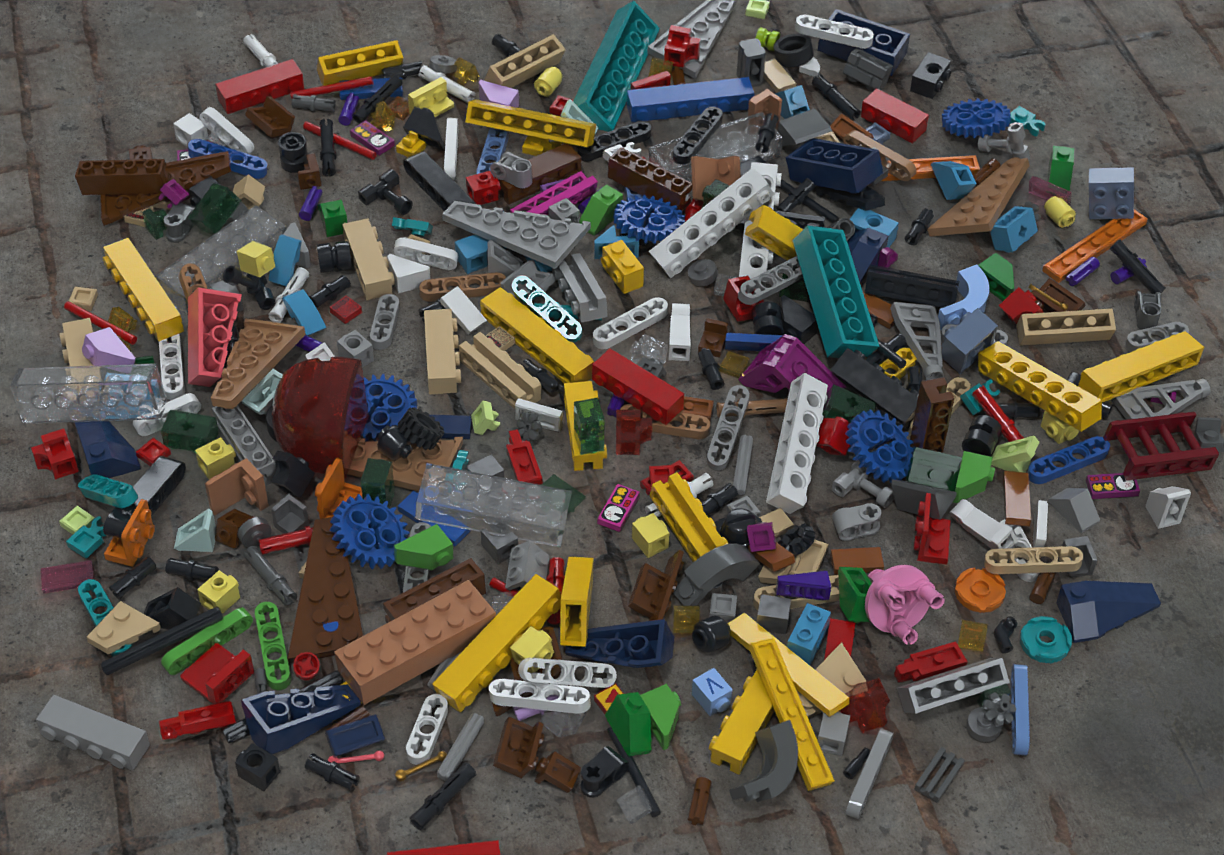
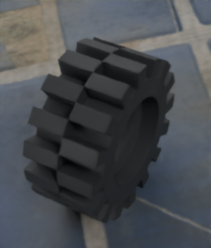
M410 407L398 423L400 433H403L406 439L409 438L412 444L416 443L417 447L421 448L422 446L424 450H432L445 433L439 421H435L436 418L430 417L429 413L423 412L419 408L416 409V407Z

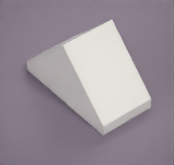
M393 254L388 255L389 272H393L395 287L398 293L417 289L421 282L431 279L429 266Z

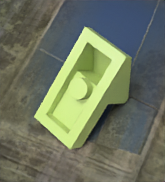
M1030 436L997 445L992 455L991 465L1006 471L1026 473L1040 442L1035 436Z

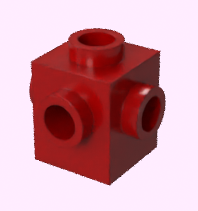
M491 171L466 177V193L476 204L483 205L498 200V191L501 190L498 178H494Z

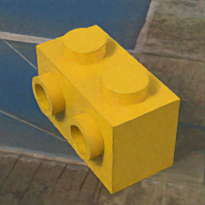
M623 240L602 247L601 264L623 294L643 287L644 267Z

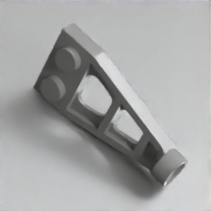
M893 302L890 309L895 324L923 368L926 381L944 377L942 371L940 322L934 306ZM910 326L928 328L929 337L915 335ZM921 346H931L933 354L924 353Z
M1202 378L1196 381L1189 380L1138 387L1113 398L1112 401L1126 420L1177 414L1198 399L1209 396L1211 389L1209 383ZM1179 391L1184 399L1174 403L1167 393ZM1158 397L1165 407L1159 412L1153 413L1143 399Z

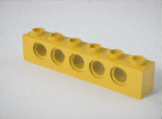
M997 341L978 353V371L1077 430L1082 432L1101 420V399L1001 342Z

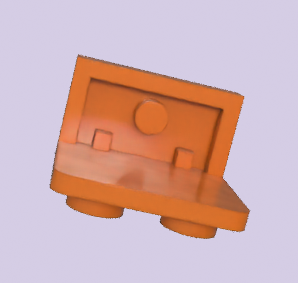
M336 458L334 463L328 466L322 483L319 482L315 489V496L318 502L317 512H319L320 519L333 517L336 508L339 507L342 501L346 502L350 496L355 499L360 494L364 500L368 494L366 488L345 482L342 459Z
M140 500L122 532V540L112 538L104 552L105 560L133 567L137 559L142 557L144 546L148 539L153 537L155 532L147 500Z

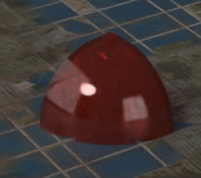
M331 357L330 361H321L319 358H313L299 362L284 372L275 390L272 405V425L276 440L284 452L291 453L296 458L304 459L310 464L308 467L314 472L326 474L328 466L332 465L336 458L342 459L344 478L346 479L369 417L362 361L353 358Z

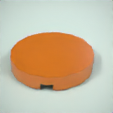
M976 567L969 568L963 571L957 578L955 594L957 600L971 611L980 613L992 612L999 608L1004 601L1006 594L1005 583L998 574H992L985 568H982V570L976 569Z

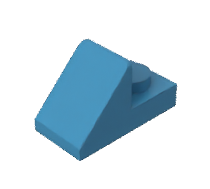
M613 225L594 240V259H601L602 247L623 240L634 256L638 258L639 240L635 241L636 237L634 236L630 238L627 236H616L615 225Z

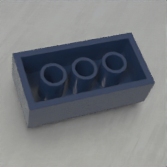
M835 9L828 20L871 30L874 34L872 45L869 48H859L819 38L817 49L819 52L847 61L850 53L858 48L893 65L890 74L892 76L908 52L910 34Z
M812 138L786 157L790 180L802 183L808 178L817 187H827L833 190L847 191L852 194L861 192L863 188L883 174L879 150Z

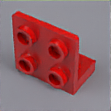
M926 493L924 501L919 502L918 516H916L915 531H917L916 535L918 536L914 538L913 550L918 551L917 561L947 565L950 520H939L929 517L931 493Z
M215 643L188 667L180 677L182 681L211 703L218 704L222 703L254 673L251 655L244 649L235 656L220 644Z

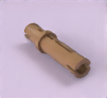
M738 399L737 402H735L734 406L738 407L740 399ZM788 399L749 401L745 415L785 413ZM718 402L716 405L718 418H720L725 403ZM728 413L725 417L737 415L735 413Z

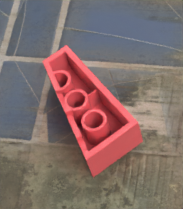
M198 287L188 297V384L211 387L221 378L228 352L227 347L233 332L231 331L237 317V307L241 301L242 294Z

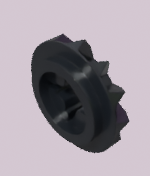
M805 523L800 526L794 525L792 529H787L785 534L780 535L781 540L778 541V544L794 554V556L805 552L813 544L815 532L811 526H807Z

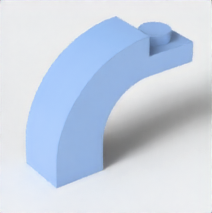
M978 265L958 271V291L964 299L939 310L938 319L941 331L945 325L960 324L961 318L967 312L972 313L977 308L983 313L985 312L989 295V282Z

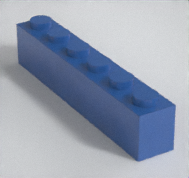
M749 77L627 90V109L631 123L701 115L708 107H718L722 112L748 110L749 100L754 96V91Z

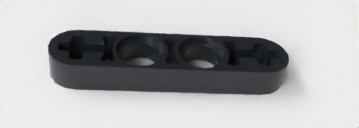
M706 108L674 146L673 161L680 165L689 164L691 157L697 155L722 123L723 112L720 108ZM698 128H707L708 130L700 131ZM689 140H696V141H698V142H697V143H689L688 141H689Z
M637 121L594 137L593 145L589 147L578 145L577 153L581 156L582 161L589 162L603 157L604 150L620 144L624 148L629 142H633L634 145L644 142L651 137V125L646 121ZM627 136L628 139H620L618 137ZM601 143H609L610 145H609V146H602V145H600V144H601Z

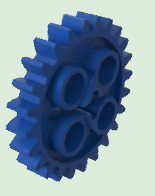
M968 99V102L960 101V104L953 103V107L948 106L947 110H943L944 113L942 114V124L945 127V131H950V134L956 133L957 136L963 134L965 138L969 135L973 138H976L977 135L984 138L986 134L993 136V132L999 134L1000 130H1006V127H1009V123H1011L1010 109H1007V105L1002 106L1001 102L996 103V100L988 102V99L980 101V99H976V101Z
M643 195V198L640 199L638 196H634V200L627 197L626 201L621 200V203L617 204L614 211V224H617L616 228L621 229L622 234L628 233V238L634 236L636 237L635 241L643 239L644 243L650 240L653 244H656V241L661 242L685 223V215H682V210H677V205L670 206L671 202L664 203L662 198L655 200V197L652 196L650 199H647Z
M384 374L381 375L380 379H376V376L372 375L371 381L363 377V384L354 382L356 389L348 388L349 395H343L344 402L340 403V414L344 427L348 428L349 434L354 433L356 439L363 436L365 442H368L370 438L373 441H377L378 434L385 426L398 425L410 407H416L417 409L418 406L414 391H410L409 384L403 386L402 379L395 382L393 375L388 380H385Z
M870 409L868 412L863 411L854 417L847 426L849 430L845 434L849 437L846 443L852 445L848 451L855 453L852 459L860 461L859 468L865 467L867 475L872 472L874 479L876 480L881 477L883 483L887 480L892 483V479L902 480L908 474L914 451L910 447L913 441L907 439L909 432H903L902 424L897 426L895 418L889 420L888 414L886 413L882 416L879 410L873 413ZM893 440V441H892L891 443H889V444H884V443H886L887 441ZM873 448H878L876 451L869 452Z
M360 494L355 499L350 496L346 502H341L330 520V523L333 524L330 531L335 533L332 540L340 542L336 548H344L346 551L343 556L345 557L350 554L352 556V563L358 559L360 560L361 567L369 563L371 569L376 564L380 569H383L386 564L390 567L395 561L394 545L406 540L410 534L409 531L404 530L408 524L400 522L403 515H395L396 507L389 509L387 507L388 501L381 504L378 496L374 501L371 500L369 494L366 495L364 500Z

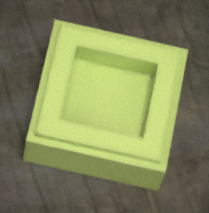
M749 0L745 16L765 19L770 2Z
M76 506L59 522L62 528L74 534L83 525L90 528L95 517L79 506Z

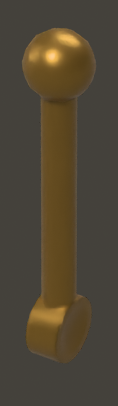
M1029 285L1028 288L1032 291H1037L1064 311L1068 310L1066 303H1060L1034 285Z
M440 751L436 757L405 771L402 769L398 770L395 774L396 779L404 781L409 774L435 762H443L447 753Z

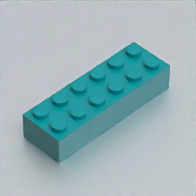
M807 225L792 241L827 357L840 358L847 348L853 352L858 350L868 357L880 346L844 230Z

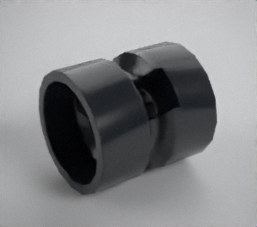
M297 132L285 133L278 141L281 166L286 172L298 173L305 170L304 164H308L305 136Z
M348 241L336 242L334 246H331L329 243L317 244L320 273L333 272L335 267L339 271L352 269Z
M771 301L755 305L752 309L754 334L783 336L784 326L780 306Z
M987 415L976 416L962 442L963 451L990 457L1002 432L1000 423Z

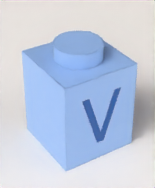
M715 668L693 679L692 696L709 716L717 712H723L730 706L733 689Z

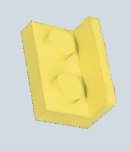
M442 77L408 94L409 114H411L414 107L431 110L436 117L454 107V102L447 97V83Z

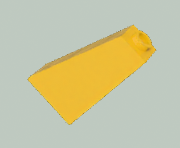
M568 557L561 595L560 645L586 647L593 586L594 558Z

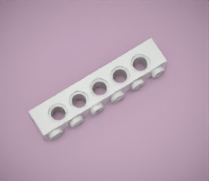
M752 162L751 168H755L774 192L769 201L762 205L770 207L774 211V205H779L780 193L776 192V186H781L782 173H777L778 164ZM747 217L745 218L739 277L749 276L752 279L768 271V264L773 263V252L764 246L762 248H755V245L761 244L745 235L746 227L753 223ZM757 264V265H760L761 267H759V268H754V267H752V265ZM766 281L761 282L764 287H766V284H770Z
M753 167L649 252L665 273L672 278L675 274L680 273L690 262L697 259L706 249L716 244L727 232L732 231L742 220L749 217L751 212L768 202L774 195V192L767 181Z
M806 373L791 382L766 503L778 509L781 508L788 514L803 508L806 504L807 487L811 481V467L815 461V447L819 441V427L823 421V407L827 401L826 392L828 385Z

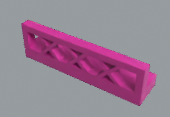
M580 171L510 209V213H514L515 210H526L529 213L549 216V206L565 198L575 205L596 192L598 181L593 175L587 178ZM579 179L581 180L580 183L572 186V183ZM557 191H563V192H561L560 194L554 196V193H555V192H557ZM541 200L545 201L540 205L536 206L537 202Z

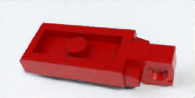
M518 429L509 431L510 444L506 445V452L519 489L543 484V478L530 441H522Z
M952 642L910 654V657L904 660V664L896 666L894 676L898 683L909 681L910 679L918 681L966 666L968 661L957 642Z
M227 701L178 712V717L160 720L159 726L162 739L164 740L175 739L177 736L189 733L197 734L202 730L211 728H224L229 724L236 723L232 702Z

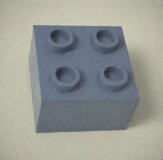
M1134 167L1089 168V219L1134 218Z
M979 308L972 313L967 312L961 318V323L958 326L950 327L944 334L945 339L941 345L942 359L959 374H962L978 359L980 351L991 346L994 342L998 325Z

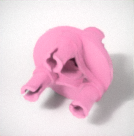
M898 565L887 570H873L868 575L873 582L868 589L865 599V611L868 619L879 630L899 637L906 645L908 643L910 645L915 643L918 633L912 627L925 616L929 606L933 609L942 607L945 601L942 598L944 596L935 590V586L929 581L928 577L916 567Z

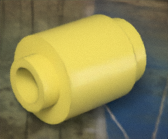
M556 67L545 69L534 83L536 91L540 95L550 96L562 81L561 71Z
M1054 196L1045 203L1044 209L1046 214L1059 227H1068L1074 222L1076 212L1062 198Z

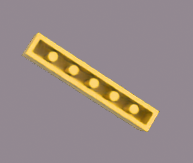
M476 99L468 101L465 121L466 123L583 147L593 145L597 125L595 123Z
M126 238L103 247L105 256L102 259L107 270L111 269L114 281H119L122 293L124 295L128 294L131 307L137 308L138 317L141 321L145 320L149 334H154L159 342L184 332L180 313L130 239Z
M500 287L480 300L481 314L495 328L500 326L512 335L517 346L563 383L586 382L592 378L593 359L579 350L573 342H569L558 330L550 327L543 318L535 315L528 306L515 299L511 293L506 292Z
M1186 331L1171 335L1161 341H1156L1143 348H1138L1130 353L1122 354L1117 358L1085 369L1081 373L1078 387L1101 399L1103 403L1138 387H1143L1198 365L1204 346Z
M535 574L432 683L436 694L446 698L447 703L460 713L466 706L471 705L477 694L492 682L493 677L501 669L509 664L510 659L513 657L510 647L530 626L537 631L541 630L544 622L560 609L561 594L559 588Z

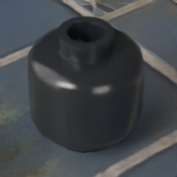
M387 425L376 438L378 450L393 461L407 458L413 450L410 439H406L404 434L400 433L398 425L391 427Z
M716 615L698 621L694 625L692 632L693 643L697 648L707 653L725 647L730 641V626L724 619Z

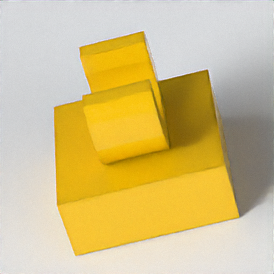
M410 130L409 134L403 137L396 145V152L410 157L423 151L426 148V142L419 139V135Z

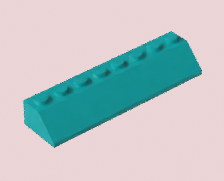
M634 0L616 11L573 100L593 123L597 124L598 130L606 132L614 130L627 101V90H631V83L637 80L648 56L647 48L654 42L660 29Z

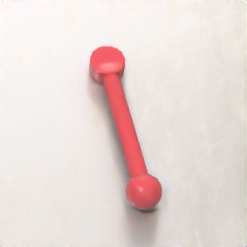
M376 751L374 754L344 758H333V756H330L328 761L331 763L333 761L347 763L371 759L382 761L384 753Z

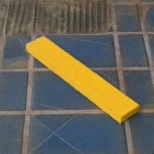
M745 612L728 623L731 630L730 635L748 650L749 645L753 642L774 638L796 690L827 716L831 717L849 704V697Z
M770 638L751 643L749 650L779 722L790 720L798 745L797 765L808 791L831 785L834 782V778L775 639Z

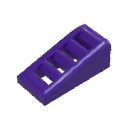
M828 571L777 576L776 595L815 600H829L831 583Z

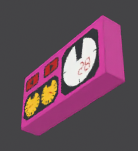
M617 484L600 513L597 524L620 532L638 501L640 492Z

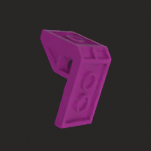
M786 334L760 350L738 379L746 387L776 393L784 387L790 390L791 382L806 373L828 385L826 392L827 401L822 412L823 416L845 388V385L797 337Z

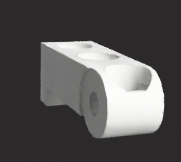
M672 303L669 360L690 361V304ZM684 348L685 352L683 354H676L673 352V349Z
M962 499L949 512L951 517L962 528L991 549L1011 548L1017 541L1013 528L1006 524L1002 525L965 499ZM1007 538L1006 543L1003 546H1001V544Z

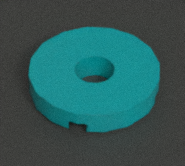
M1040 616L1030 619L1023 626L1020 633V645L1030 658L1042 663H1054L1061 661L1068 655L1072 645V635L1064 624L1061 625L1057 622V619ZM1047 636L1052 642H1043L1040 637Z

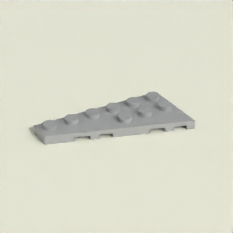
M706 0L675 25L691 28V37L700 38L698 60H689L685 63L684 68L678 67L683 69L685 74L694 79L697 77L737 0ZM669 30L647 48L648 54L663 62Z
M454 201L442 214L443 221L489 241L492 240L496 244L555 269L591 229V222L583 221L582 224L573 223L568 218H563L562 221L550 219L548 215L516 210L514 213L503 212V208L497 207L494 210L483 209L478 204Z

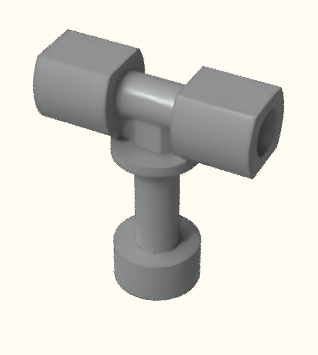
M1022 123L1010 124L1007 130L1009 135L1007 139H992V136L985 135L984 138L979 136V151L989 152L991 148H1006L1007 152L1013 153V157H1018L1019 159L1028 158V161L1030 160L1028 146L1023 144L1026 135Z
M859 460L852 464L851 471L848 474L843 472L833 481L832 491L840 497H844L853 488L857 491L863 488L877 497L876 503L883 508H887L894 499L893 490L888 487L881 489L867 480L866 468H859Z

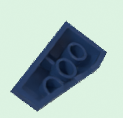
M871 228L854 232L847 240L861 288L867 281L870 265L878 266L880 251L886 248L888 243V235Z
M95 405L71 411L90 475L95 474L106 478H113L141 470L135 449Z
M1080 581L1062 584L1056 601L1066 627L1072 635L1073 643L1099 639L1105 636V633L1113 628L1118 629L1130 619H1137L1161 605L1152 583Z
M665 619L590 628L587 633L586 647L566 646L565 653L568 656L634 668L660 666L673 658L674 635Z
M348 685L316 687L315 691L310 692L290 689V693L275 694V691H265L242 699L241 705L252 741L270 754H275L289 749L360 706L361 700Z

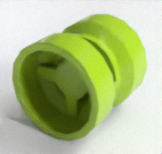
M760 27L756 39H759L762 47H766L769 51L774 52V44L780 39V32H769L766 28Z

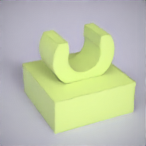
M482 401L471 415L474 433L483 435L487 429L495 431L500 425V422L494 421L499 414L496 411H492L490 402Z

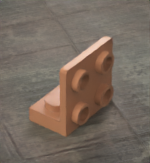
M699 156L691 157L693 199L711 202L741 177L740 157L731 156L722 159Z
M247 458L239 463H235L229 469L212 477L205 483L210 509L213 511L214 516L243 498H246L250 505L254 504L260 511L269 506L264 477Z

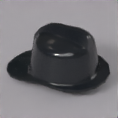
M736 508L731 510L726 517L717 520L715 525L719 535L724 537L728 544L747 546L750 545L747 526L761 523L762 520L747 509Z

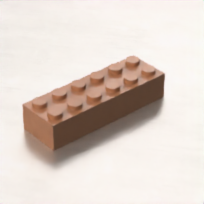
M467 580L334 651L338 671L363 705L435 667L446 659L462 652L493 620L496 612L473 584Z

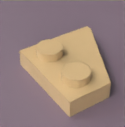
M120 601L87 636L89 644L110 654L119 650L124 645H130L138 641V636L151 630L153 633H156L161 628L159 622Z

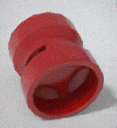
M311 652L300 653L295 658L293 664L295 675L301 680L313 679L319 672V659Z

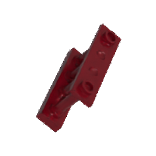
M1181 412L1170 415L1112 421L1103 436L1105 441L1118 440L1129 459L1123 471L1126 481L1211 470L1219 456L1216 447L1201 448L1190 427L1196 417L1195 412ZM1181 432L1191 450H1180L1171 433ZM1160 434L1170 453H1159L1150 435ZM1139 437L1149 455L1138 456L1128 438Z

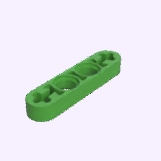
M262 602L255 608V618L267 682L273 690H283L290 685L291 675L278 608L272 602ZM269 612L271 622H265L264 613ZM269 631L278 633L273 639H266L264 637ZM272 652L282 654L277 660L267 658ZM280 668L282 679L276 680L275 669Z
M238 608L224 616L221 621L205 628L167 652L161 660L162 666L171 675L180 673L191 666L215 643L222 646L245 632L252 625L253 617L245 608Z

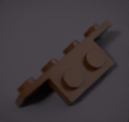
M679 549L669 558L664 573L647 563L641 566L628 607L648 617L649 621L662 620L671 605L669 598L677 586L675 579L683 567L684 562L681 560L684 552Z

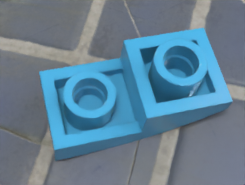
M282 234L279 236L274 251L275 268L270 270L268 281L287 286L294 275L295 264L299 262L301 240Z
M303 289L282 298L291 319L295 318L298 326H304L307 336L326 328L317 308Z

